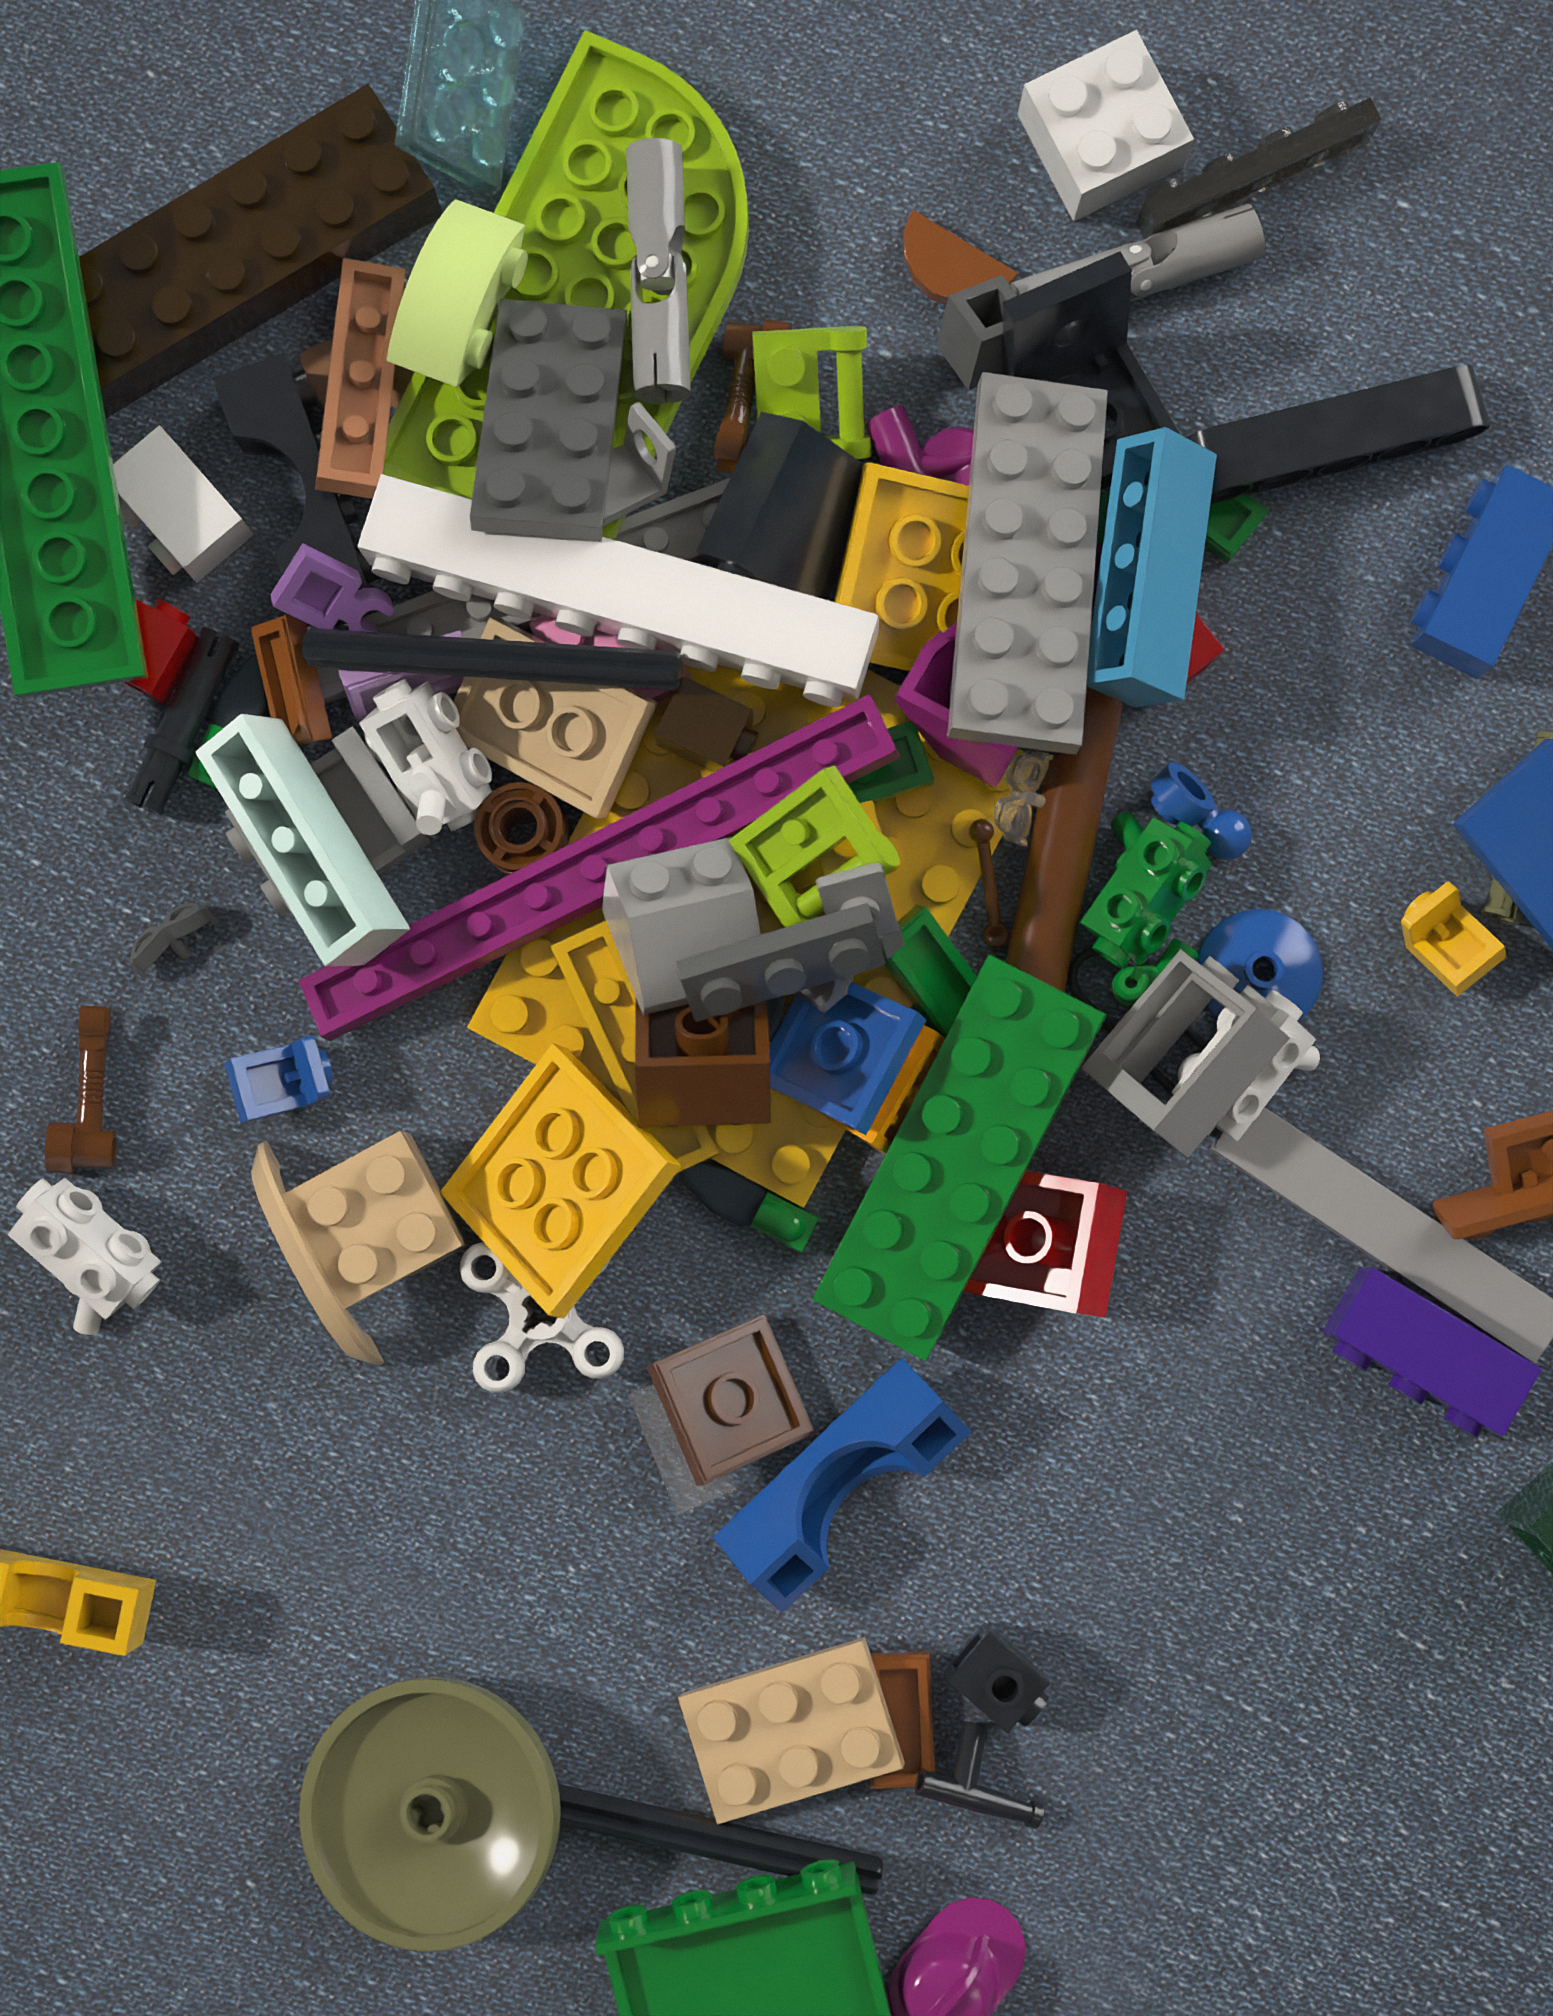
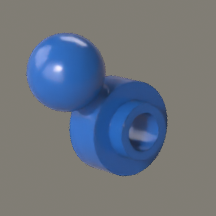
M1170 762L1151 780V788L1154 793L1151 802L1156 811L1173 825H1178L1179 822H1184L1192 827L1198 825L1201 828V833L1211 841L1210 846L1206 850L1210 855L1221 860H1231L1241 856L1248 849L1252 840V829L1248 820L1237 811L1228 809L1218 810L1206 786L1190 770L1181 764Z

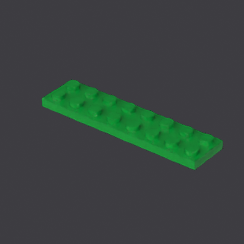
M60 162L0 170V612L14 695L19 698L148 678L65 170Z

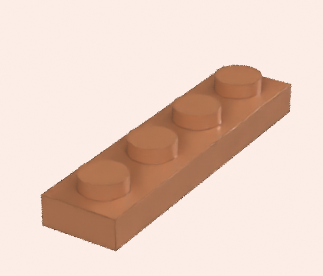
M343 258L315 490L371 499L374 497L380 476L384 470L395 364L386 361L393 326L403 296L405 269Z

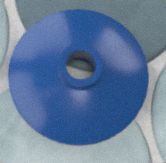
M1251 909L1227 917L1217 924L1206 936L1200 947L1199 957L1196 960L1202 965L1210 956L1239 980L1233 988L1238 994L1247 985L1264 998L1267 997L1271 990L1280 993L1303 1012L1297 1022L1303 1019L1311 1010L1321 990L1323 967L1315 941L1297 921L1285 914L1272 910ZM1256 959H1266L1273 965L1274 974L1270 981L1263 982L1254 976L1252 966ZM1213 998L1206 1005L1207 1009L1217 1020L1225 1008Z

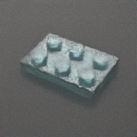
M416 0L394 146L481 193L501 190L526 11L508 0Z

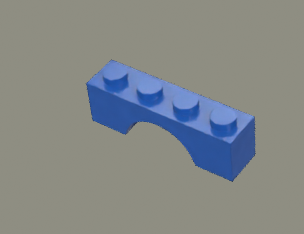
M901 1358L885 1374L880 1376L838 1419L834 1420L797 1458L785 1466L779 1475L756 1497L739 1510L713 1538L748 1583L783 1613L830 1568L826 1548L829 1526L837 1508L853 1489L869 1478L885 1472L906 1471L925 1477L971 1433V1430L910 1365Z

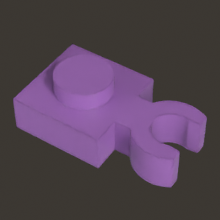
M305 544L301 545L270 594L273 607L319 629H333L340 619L348 623L351 631L376 632L374 624L363 620L362 616L371 610L380 611L390 617L395 612L391 598L384 591L377 588L358 590L362 584L358 570Z

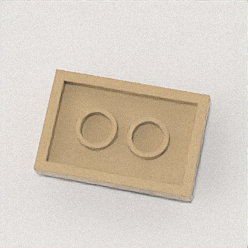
M489 617L481 639L547 643L502 618ZM465 676L454 699V704L460 717V724L456 730L466 747L479 749L486 758L596 819L607 818L658 704L657 701L631 687Z
M865 1637L682 1693L678 1697L717 1824L903 1769L905 1764Z

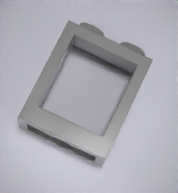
M1180 949L1081 1068L1153 1131L1189 1158L1290 1037L1270 1020L1278 1010L1263 996L1248 985L1238 994L1233 988L1239 980L1216 960L1209 956L1201 965ZM1213 998L1239 1019L1165 1105L1146 1089L1141 1082Z

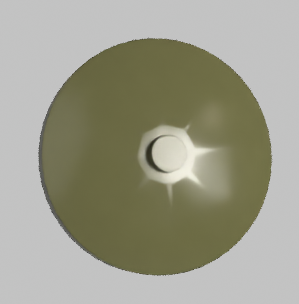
M418 1677L402 1680L377 1689L350 1705L335 1719L318 1742L304 1775L299 1806L300 1833L307 1863L316 1883L334 1909L350 1924L375 1940L406 1950L424 1952L443 1951L474 1943L503 1926L524 1908L538 1890L551 1865L559 1836L561 1814L557 1779L551 1760L543 1743L526 1719L509 1703L487 1689L467 1681L446 1677Z

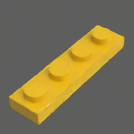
M605 920L550 947L625 1108L638 1120L635 1075L636 996ZM706 1125L644 1127L682 1166L676 1174L719 1154Z

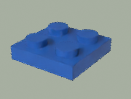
M853 982L850 983L847 994L825 1013H822L796 994L769 1045L770 1089L866 1135L926 1019L918 1012Z

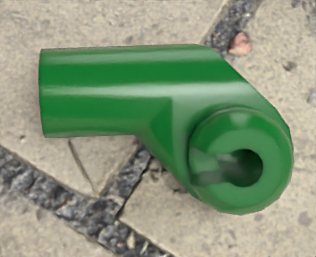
M1173 938L1156 964L1129 966L1121 969L1115 975L1112 982V992L1115 999L1123 1005L1132 1007L1180 949L1195 961L1199 954L1187 944Z

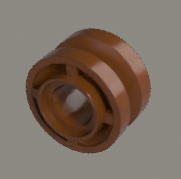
M516 782L497 788L484 799L475 817V838L481 852L498 870L507 876L566 847L571 837L570 823L562 808L547 791L530 783ZM526 818L537 820L536 834L529 842L522 845L510 843L509 835L515 823Z

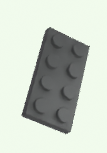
M500 299L470 510L471 531L602 542L627 329V310Z

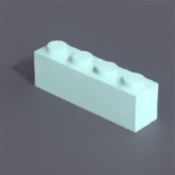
M240 714L196 751L197 756L324 966L365 965L410 930L406 920L282 719Z

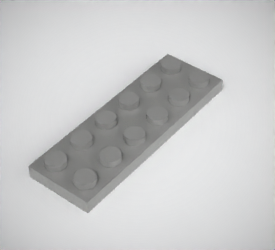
M986 372L981 374L977 387L947 733L949 738L1075 755L1082 746L1108 390Z

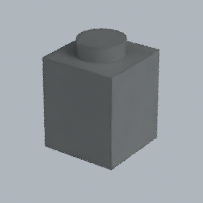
M1003 275L948 296L937 347L968 391L978 387L982 372L1003 375L1002 302L1017 296Z

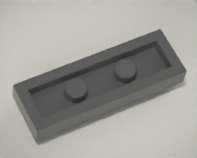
M868 902L676 961L679 977L695 1022L718 1015H725L734 1010L780 996L791 995L803 989L846 976H853L862 971L886 964Z

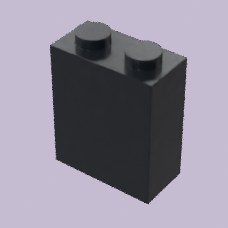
M761 412L696 552L716 564L718 570L827 600L841 571L863 464L806 422Z

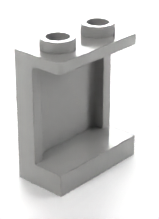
M352 726L332 739L336 747L335 749L310 765L375 872L379 875L431 840L426 834L421 833L416 828V818L410 813L380 763L370 753L362 736ZM226 810L225 813L234 826L226 832L230 843L246 864L256 859L269 879L261 884L260 887L276 912L281 917L289 912L294 916L231 810Z

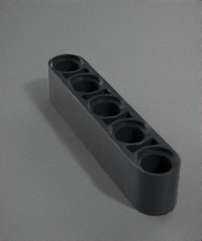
M1462 365L1213 426L1198 431L1186 438L1217 454L1210 504L1244 495H1251L1452 445L1484 433L1491 425L1473 366Z

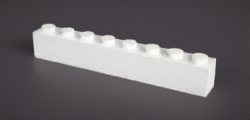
M381 474L357 547L369 565L373 566L371 571L381 578L400 584H408L410 577L434 583L432 587L434 591L455 600L469 601L471 594L494 600V607L514 617L530 619L532 612L556 618L555 624L558 627L577 635L592 636L594 629L617 635V643L626 648L655 650V647H659L669 651H676L680 654L682 663L693 668L713 672L716 671L717 665L742 671L741 678L759 687L777 689L781 682L804 689L803 696L822 705L839 707L842 700L853 703L859 699L879 633V615L606 537H602V542L471 531V499Z

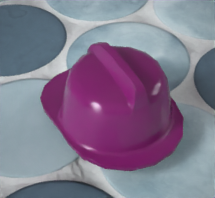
M968 1897L950 1903L934 1916L912 1945L900 1957L890 1974L888 2000L893 2016H990L1013 1988L1024 1967L1026 1950L1021 1926L1009 1910L991 1899Z

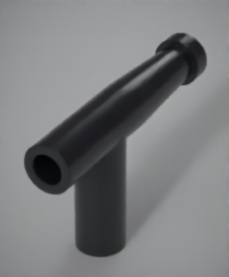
M966 1721L962 1723L952 1777L922 1769L917 1776L915 1782V1794L917 1796L981 1814L1023 1822L1026 1827L1037 1829L1042 1822L1044 1815L1042 1803L1033 1800L1028 1803L993 1789L977 1785L988 1731L987 1726Z

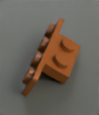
M1553 1110L1483 1129L1492 1185L1433 1202L1435 1216L1453 1239L1483 1238L1492 1234L1495 1229L1524 1221H1545L1553 1217Z

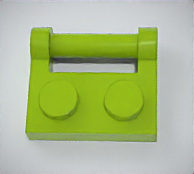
M842 326L752 332L757 420L761 412L802 420L821 433L817 351L833 350L836 351L840 435H825V437L855 459L871 457V436L866 435L864 429L861 350L867 348V328L862 326Z
M836 766L821 770L729 840V843L784 927L815 919L824 911L817 884L801 895L796 892L790 880L845 839L849 840L857 855L831 874L872 863H880L883 873L886 875L900 864V858L894 845L888 838L877 831Z

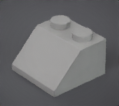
M731 837L607 865L602 911L643 1015L689 1004L676 965L677 960L760 935L753 888L739 856L729 843Z

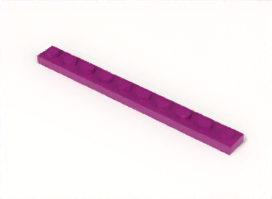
M869 694L410 924L408 932L365 965L326 966L298 980L320 1036L332 1041L601 907L607 865L724 838H733L824 768L836 766L845 782L849 784L901 758L875 701Z

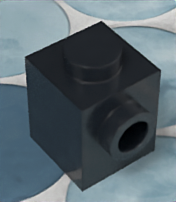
M984 1622L944 1670L947 1682L1007 1734L1017 1722L1023 1727L1029 1725L1041 1712L1049 1699V1696L1043 1692L1050 1684L1044 1672L986 1622Z

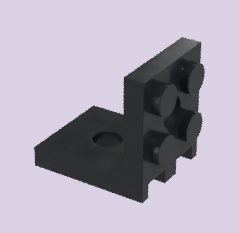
M1121 251L1002 302L1003 375L1108 390L1106 416H1109L1115 422V426L1104 434L1100 491L1111 486L1117 439L1164 427L1180 434L1127 344L1132 270Z

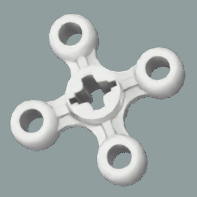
M484 1242L474 1244L464 1252L460 1260L462 1280L470 1289L479 1293H491L499 1297L506 1304L510 1314L509 1326L505 1334L497 1341L489 1343L480 1349L473 1361L475 1380L483 1389L491 1393H504L516 1387L521 1382L525 1373V1361L530 1351L543 1343H557L565 1347L572 1355L577 1369L591 1379L609 1377L620 1368L624 1360V1347L621 1339L615 1332L607 1328L593 1327L584 1323L578 1316L575 1305L564 1319L557 1318L554 1324L546 1320L529 1330L527 1327L531 1323L529 1319L533 1314V1309L527 1302L532 1296ZM483 1255L492 1257L496 1263V1272L488 1280L481 1278L476 1271V1263ZM610 1260L598 1275H600L607 1268ZM601 1341L607 1345L610 1351V1358L607 1363L597 1365L588 1358L587 1349L592 1342ZM494 1355L504 1357L509 1363V1373L504 1379L496 1378L490 1373L489 1362Z

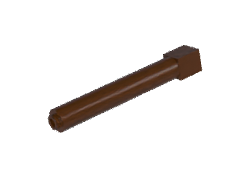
M1087 686L1081 748L1076 755L1052 751L1048 753L1005 961L1063 992L1065 991L1124 703Z

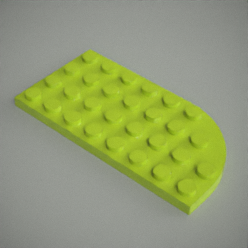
M584 30L494 213L525 224L521 249L528 253L526 269L519 285L516 288L511 287L503 299L627 310V329L613 450L624 443L630 406L640 402L666 434L682 401L670 403L668 401V390L667 403L663 404L646 403L634 397L630 270L633 258L637 257V246L632 240L628 225L626 148L638 140L647 138L669 139L677 142L682 148L685 236L681 257L686 266L690 384L740 280L747 252L749 208L744 175L735 147L722 122L703 97L684 79L664 65L641 53ZM643 288L644 303L654 304L670 296V294L658 295L651 290ZM498 310L490 328L493 337H495ZM493 345L482 369L475 368L457 387L414 372L388 425L383 475L472 500ZM642 431L644 444L650 455L655 458V447L648 435ZM627 514L603 526L602 537L615 540Z

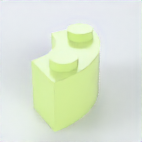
M455 199L434 225L415 262L396 315L386 361L455 387L475 368L482 369L492 349L494 337L493 333L490 332V328L499 308V301L504 298L511 287L516 288L519 285L526 269L528 253L521 249L525 224Z

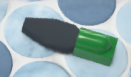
M251 654L224 684L211 712L212 724L209 725L200 748L240 714L265 717L269 707L256 654ZM196 754L187 776L217 789Z
M701 1162L686 1169L681 1178V1182L711 1213L739 1227L751 1226L801 1253L819 1219L818 1216L773 1194L765 1187L724 1165Z

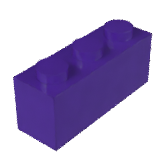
M1373 1267L1358 1268L1321 1332L1337 1342L1332 1350L1335 1355L1363 1371H1367L1371 1363L1393 1375L1388 1383L1390 1388L1420 1405L1423 1404L1428 1396L1448 1408L1443 1418L1445 1421L1476 1439L1479 1438L1483 1430L1502 1437L1505 1435L1542 1371L1540 1367Z

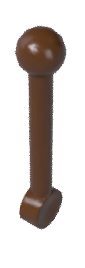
M978 819L971 824L969 835L974 842H977L988 924L984 928V939L990 947L1000 948L1007 944L1009 931L1000 918L990 848L994 827L990 821Z

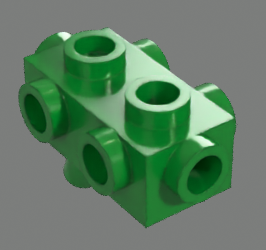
M1124 812L1114 818L1111 823V828L1126 851L1117 860L1115 873L1080 923L1097 939L1092 949L1121 969H1124L1129 961L1137 966H1141L1149 954L1161 948L1169 935L1170 924L1185 902L1194 899L1198 895L1206 881L1207 870L1212 865V862L1205 855V852L1210 846L1211 841L1198 830L1184 822H1179L1175 829L1153 817L1145 830H1143L1132 812Z

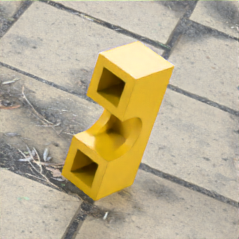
M0 1549V1627L24 1626L44 1629L61 1634L60 1643L126 1656L144 1642L156 1580Z

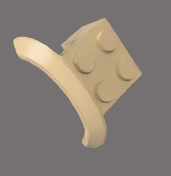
M399 1131L286 1192L280 1175L281 1166L267 1140L257 1147L251 1170L252 1181L261 1208L289 1266L317 1315L340 1348L351 1358L377 1366L384 1364L385 1362L371 1336L359 1326L348 1311V1308L407 1276L418 1274L470 1245L449 1204L439 1193L441 1189L411 1133Z

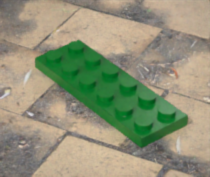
M988 954L812 1300L924 1361L928 1360L1107 1014Z

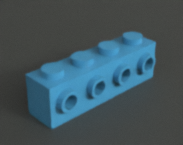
M1167 427L1117 439L1090 632L1086 686L1135 708L1182 701L1185 697L1217 454Z

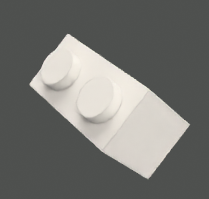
M160 425L113 464L121 516L132 529L143 521L157 538L148 547L172 575L183 567L195 582L198 583L254 535L243 519Z

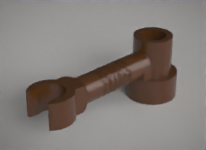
M766 319L763 325L728 321L724 334L723 357L724 360H732L735 363L724 419L720 424L715 441L713 458H718L716 472L732 474L746 446L747 427L755 390L752 332L792 329L791 322Z
M80 1005L79 1071L81 1073L79 1074L80 1080L78 1082L80 1084L78 1086L80 1091L78 1092L77 1120L75 1123L49 1122L45 1139V1168L47 1173L75 1174L76 1168L114 1169L117 1154L116 1131L102 1130L104 1107L102 1105L104 1103L102 1097H104L103 1085L105 1084L103 1079L105 1078L106 1052L108 1051L111 1026V1009L107 1008V1006Z

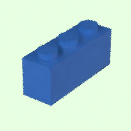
M1506 465L1491 481L1482 478L1477 484L1464 510L1465 513L1473 516L1463 537L1455 533L1449 541L1437 565V568L1446 573L1436 592L1430 589L1426 590L1410 621L1411 624L1419 627L1410 645L1411 647L1476 679L1494 667L1553 545V487L1509 465Z

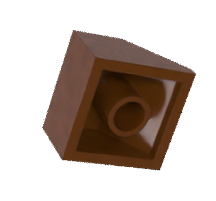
M636 999L635 1075L638 1127L771 1123L767 1001L737 1009L725 1015H718L695 1022L689 1004L643 1015Z

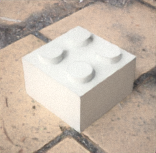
M1137 30L1024 84L1018 116L1073 222L1183 169L1194 138Z

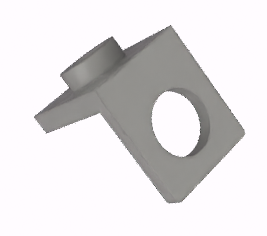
M640 402L630 406L623 445L612 450L603 526L667 493L676 447ZM642 431L652 441L656 450L657 460L648 452L642 438Z
M872 863L816 879L826 915L868 902L878 936L899 931L886 876L880 863Z

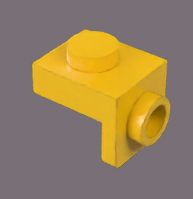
M1450 881L1443 884L1434 893L1427 891L1419 895L1408 906L1401 920L1406 948L1457 997L1506 958L1505 946L1461 905L1459 890Z

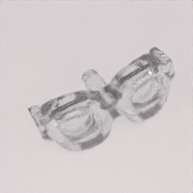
M1031 749L1028 753L1020 754L1011 760L1005 773V779L1012 788V793L1010 796L1000 799L994 810L995 825L1004 833L1005 840L1027 846V839L1025 838L1028 836L1031 826V805L1040 808L1045 804V797L1034 792L1040 787L1049 766L1048 761H1051L1053 758L1052 754Z

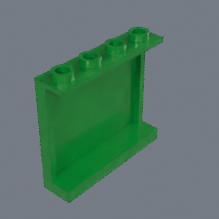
M820 1860L802 1868L801 1874L776 1880L772 1875H757L741 1881L734 1890L713 1895L708 1890H693L677 1896L670 1905L646 1910L644 1905H630L613 1911L608 1915L607 1920L600 1921L595 1947L597 1955L604 1954L619 2016H892L855 1862L839 1865L837 1860Z

